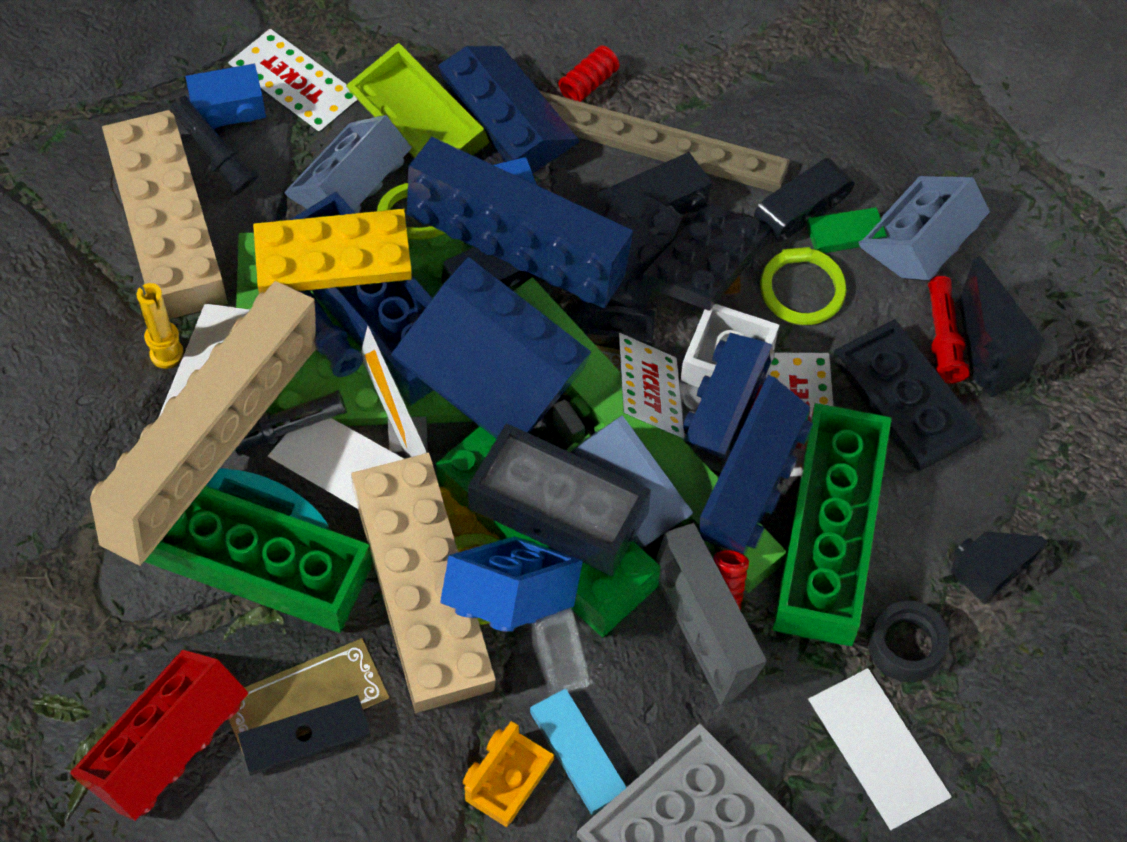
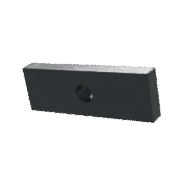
M358 695L237 733L250 776L371 737ZM303 731L312 733V737L305 742L298 740L297 737Z

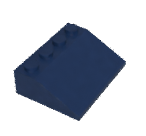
M468 257L443 284L392 352L391 357L497 439L506 423L530 433L584 370L591 351Z

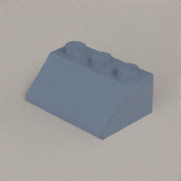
M387 115L351 122L284 193L288 198L308 209L334 192H337L355 213H359L361 210L360 204L364 199L374 195L383 186L382 180L388 173L396 171L403 165L405 161L403 157L412 147Z
M919 176L881 217V221L858 243L864 251L901 278L930 280V278L938 273L939 268L947 259L957 252L963 241L979 227L980 222L990 211L974 177ZM884 226L887 238L872 239Z
M623 415L598 430L570 451L574 455L651 490L649 512L633 539V542L640 548L646 546L693 514Z

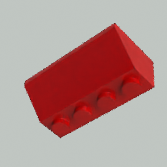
M182 649L71 770L70 774L117 813L136 821L139 816L145 815L154 807L157 801L156 797L163 789L183 774L185 765L195 753L203 750L210 744L214 736L213 733L219 726L239 711L241 702L249 692L218 659Z

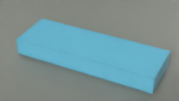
M566 688L530 707L532 717L592 816L601 811L627 788Z

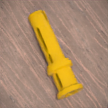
M146 283L143 285L146 294L144 295L143 290L139 287L136 295L147 326L144 337L147 346L150 348V358L153 364L159 368H173L182 361L184 356L183 346L178 341L179 332L176 326L169 322L161 288L157 284Z

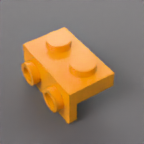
M513 721L508 724L504 731L499 728L493 734L486 748L489 753L481 764L475 762L463 779V784L466 785L464 788L465 801L507 828L554 761V754L520 734L519 725Z

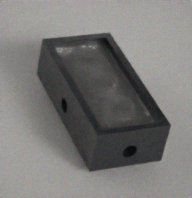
M507 423L468 485L470 510L561 553L581 559L583 563L612 577L649 512L651 496L650 489Z

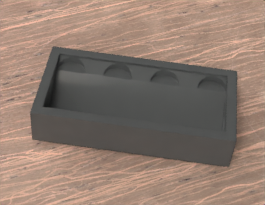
M692 523L665 532L655 559L661 566L659 586L721 706H724L734 700L753 682L765 666L767 660L695 524Z

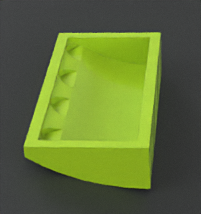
M397 43L346 85L350 93L374 117L387 115L412 147L408 153L413 158L418 155L431 137L470 155H474L490 143L484 128L400 43Z

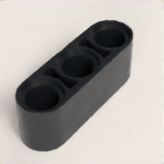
M825 158L766 197L756 208L754 217L760 223L771 226V234L777 240L784 241L807 225L808 218L819 217L841 203L851 193L855 182L830 158Z

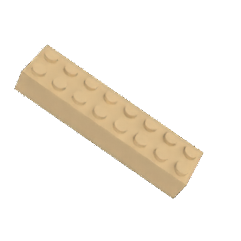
M274 281L265 293L261 292L256 297L253 307L244 318L240 317L237 319L231 333L222 343L214 346L209 359L199 370L196 369L191 373L186 386L181 392L168 400L163 413L153 424H149L144 428L139 441L130 452H125L121 455L113 472L105 481H100L94 487L90 501L100 546L139 566L142 565L316 350L314 298Z

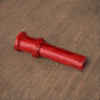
M937 276L928 282L936 334L931 346L933 353L937 355L938 367L936 371L945 383H958L965 380L970 374L969 367L964 362L963 357L966 344L964 338L958 333L952 281L949 277Z

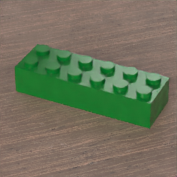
M815 403L810 419L813 427L804 450L773 631L852 647L860 626L891 417Z
M478 427L436 463L439 487L446 488L454 500L468 509V485L496 441V438L482 427ZM470 510L476 515L479 523L491 534L494 532L501 540L515 536L555 550ZM633 541L613 577L582 563L575 603L571 609L603 638L658 587L661 566Z
M207 486L201 490L144 561L341 633L372 567L370 545Z

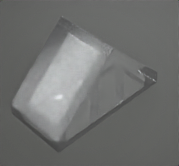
M571 609L540 618L535 623H532V646L550 695L552 696L565 688L570 692L591 685L573 611Z

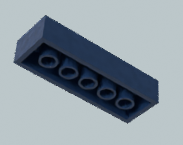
M434 137L428 140L409 165L407 215L413 217L419 223L428 224L445 232L453 239L466 242L487 255H493L512 264L518 270L529 272L552 286L560 287L577 295L583 301L594 303L602 308H605L625 278L633 230Z
M334 192L290 220L356 213L337 192ZM413 276L412 280L311 290L361 349L367 326H369L399 393L410 406L433 391L431 387L391 357L392 352L432 300V297Z

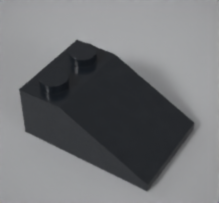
M978 256L974 258L960 297V305L972 376L975 382L980 387H984L990 397H993L1029 379L1045 340L982 257Z

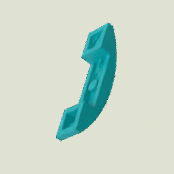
M219 468L206 484L207 487L329 530V526L322 515L308 501L293 490L269 478L246 471Z

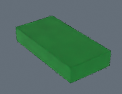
M877 207L808 218L806 226L814 250L829 253L859 248L858 242L862 241L881 221ZM884 226L872 239L887 238Z

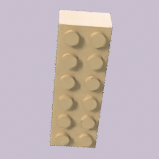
M167 110L102 126L144 284L154 283L161 288L168 318L172 319L202 311L204 304L219 306L228 304L218 263L173 113Z
M425 453L352 472L353 492L367 542L370 545L373 564L415 713L493 692L496 680L478 618L459 616L455 613L454 608L440 603L448 556L458 553L430 454Z

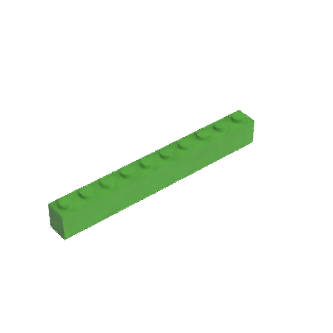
M533 277L530 278L514 292L591 351L584 370L565 391L571 398V406L581 418L588 416L596 425L594 427L595 432L623 415L692 510L693 514L678 525L683 527L694 523L700 533V516L717 483L718 477L682 438L624 414L621 372ZM764 529L756 549L748 547L745 554L749 560V567L746 570L747 578L745 580V590L748 593L780 568L785 561L786 551L766 529ZM704 541L712 557H714V555L717 552L725 551L720 547H717L709 542Z

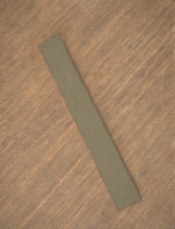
M539 91L578 138L664 162L690 152L707 174L775 192L783 185L790 159Z

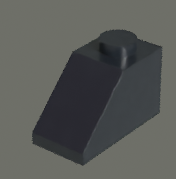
M984 532L975 541L971 538L966 539L955 550L956 560L950 572L985 605L1039 559L1047 541L1042 536Z

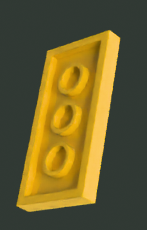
M404 209L253 224L259 294L261 292L265 293L274 281L296 291L412 280Z

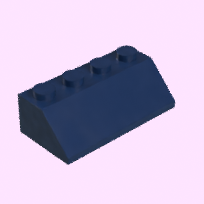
M466 46L438 65L448 90L460 105L484 128L488 140L506 162L526 157L532 173H535L579 143L577 136L502 46Z
M767 376L700 516V535L704 541L724 550L739 552L744 556L748 547L756 549L765 529V527L759 525L765 512L773 513L781 495V492L776 490L781 477L789 479L797 461V457L793 456L792 453L797 443L803 445L806 443L813 427V423L808 421L810 406L773 376Z

